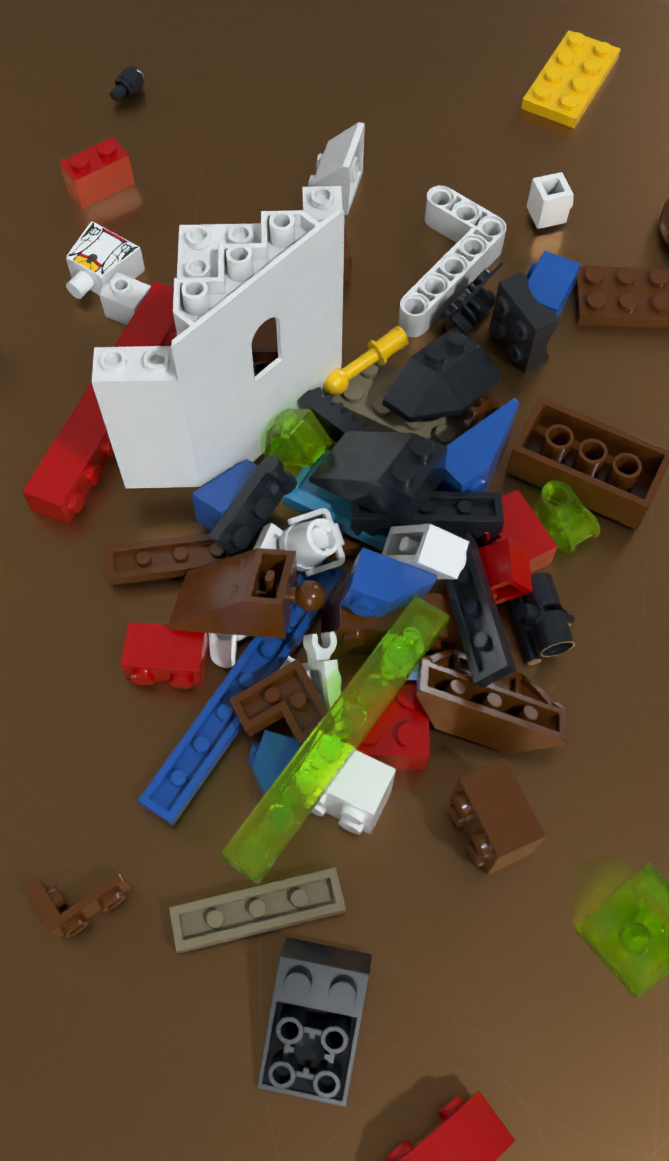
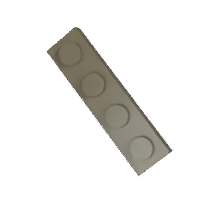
M334 867L169 907L176 952L179 954L345 913L346 907L337 869Z

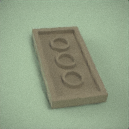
M375 362L349 380L348 388L343 394L333 396V405L340 402L343 403V413L353 410L354 420L363 417L365 425L370 427L374 425L376 430L380 432L415 433L443 446H447L461 436L460 431L465 423L463 419L468 416V410H466L461 415L435 419L420 418V421L407 422L382 405L383 398L402 371L388 363L380 365Z

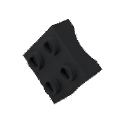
M521 272L499 282L490 321V330L496 339H500L506 347L511 360L518 363L526 373L547 363L549 358L547 344L551 335L557 329L560 319L553 311L542 306L533 297L529 289L528 279Z

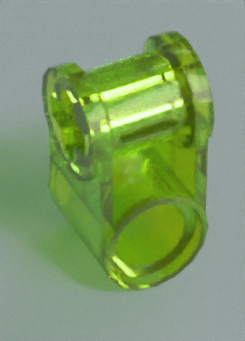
M553 480L543 486L534 507V513L562 552L569 554L575 550L577 544L587 538L594 539L600 535V526L597 519L586 509L568 484ZM548 501H554L557 504H559V506H554L550 504Z

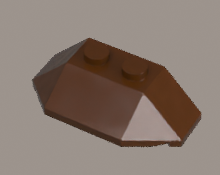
M451 649L431 657H422L419 661L416 695L435 729L504 753L558 747L567 743L566 709L558 702L553 703L548 695L524 674L514 671L482 688L474 684L464 652Z

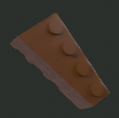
M340 582L321 613V633L334 631L337 638L336 649L331 655H382V638L422 637L423 656H433L451 649L465 653L449 595L427 593L423 599L379 618L372 616L363 617L353 613L350 608L340 605L346 583Z

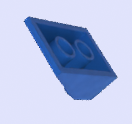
M515 398L446 446L448 450L444 477L435 491H487L510 439L519 402Z

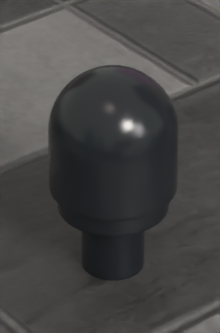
M135 66L125 68L116 77L115 87L109 92L110 97L115 102H118L123 96L126 98L134 96L144 85L145 77L143 72Z

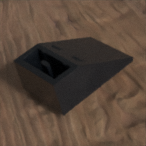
M289 937L286 938L278 964L257 1088L346 1107L372 954Z

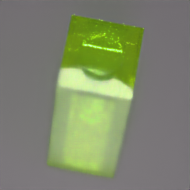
M289 408L282 411L276 417V423L266 433L264 458L275 455L285 465L312 467L333 442L311 409Z

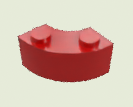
M477 1091L466 1101H463L459 1095L454 1097L437 1112L442 1120L413 1146L408 1139L404 1140L385 1158L387 1161H496L511 1146L515 1139L480 1091Z

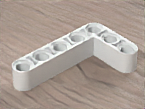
M434 186L427 192L424 221L430 228L454 241L456 244L402 297L398 326L405 331L408 337H418L424 334L458 295L486 267L488 268L502 252L506 233L505 221L446 186Z

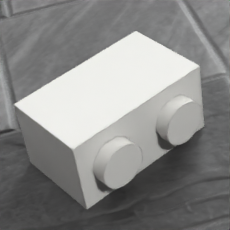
M432 524L395 526L390 528L382 555L437 575V579H458L459 573L466 563V551L469 541Z

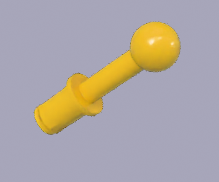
M396 326L377 341H369L367 343V352L344 368H337L328 375L323 385L325 392L333 396L341 395L347 390L349 380L375 362L380 365L386 364L387 359L391 355L409 345L405 331L400 326Z

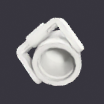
M320 508L287 520L290 527L286 528L281 534L279 548L280 550L296 551L297 571H305L306 576L309 577L339 567L345 562V554L342 549L345 543L338 523L334 524L329 510ZM322 515V518L320 519H314L307 522H303ZM335 552L337 561L319 566L323 560Z

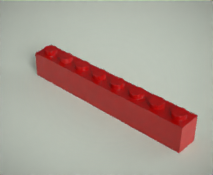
M154 282L114 347L171 346L172 340L177 337L173 316L174 288ZM92 382L22 491L31 510L66 524L70 523L75 513L77 514L82 510L86 494L92 485L98 483L102 474V468L107 459L114 456Z

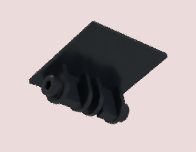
M500 262L492 271L486 267L439 315L443 321L434 330L436 333L444 327L447 332L454 329L466 335L483 318V315L494 306L495 295L492 291L485 290L482 286L498 271L503 263Z

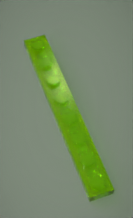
M415 595L221 852L222 860L259 885L419 664L421 658L424 657L448 624L450 615Z

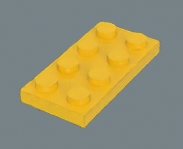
M568 30L524 96L521 109L574 129L618 60L621 49L607 42H601L584 36L582 33Z

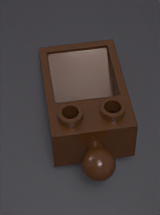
M256 548L188 570L168 625L171 630L285 639L293 604L296 603L304 611H316L324 604L326 593L323 586L313 580H307L298 585L296 551Z

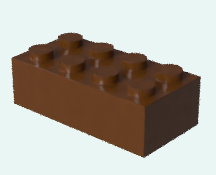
M540 396L511 450L506 473L638 530L669 466V450Z

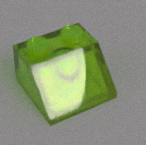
M650 862L643 866L576 927L637 998L669 973V883Z

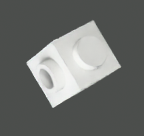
M562 172L532 179L526 207L537 229L567 222L570 208L573 206L574 194Z
M116 272L112 279L103 285L99 294L105 317L128 325L151 286Z

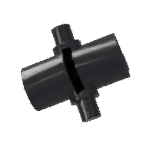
M542 572L531 575L533 592L506 601L527 665L540 663L542 661L540 656H557L568 652L575 646V641L569 627L574 622V615L562 607L552 576L549 573Z

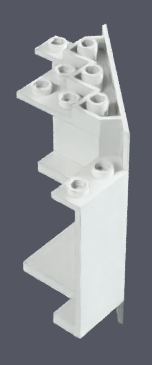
M341 186L302 187L303 210L261 211V223L179 225L177 278H174L173 316L177 337L172 340L171 346L94 347L91 382L126 489L201 488L245 459L253 462L261 454L265 456L284 439V434L293 426L302 424L299 413V399L308 390L320 387L322 389V398L330 395L323 389L324 382L333 370L341 369L345 210H342ZM275 317L278 358L254 377L252 339L258 328L266 320Z

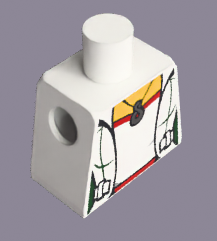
M92 221L67 254L66 261L72 279L66 284V287L74 297L81 299L89 290L99 295L103 285L109 282L116 272L135 279L145 270L141 248Z

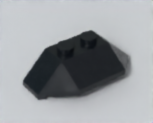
M451 329L410 357L383 398L382 405L409 423L420 421V418L435 419L461 415L473 406L478 399H482L498 387L502 382V377L491 358L479 344L467 338L463 333Z

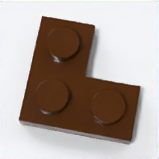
M299 659L229 699L242 726L250 737L285 717L302 748L315 742L319 733L327 735L338 728Z

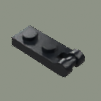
M271 455L260 463L208 537L227 556L232 557L244 553L284 495L291 493L296 488L297 479L291 472L284 471V465L278 457Z

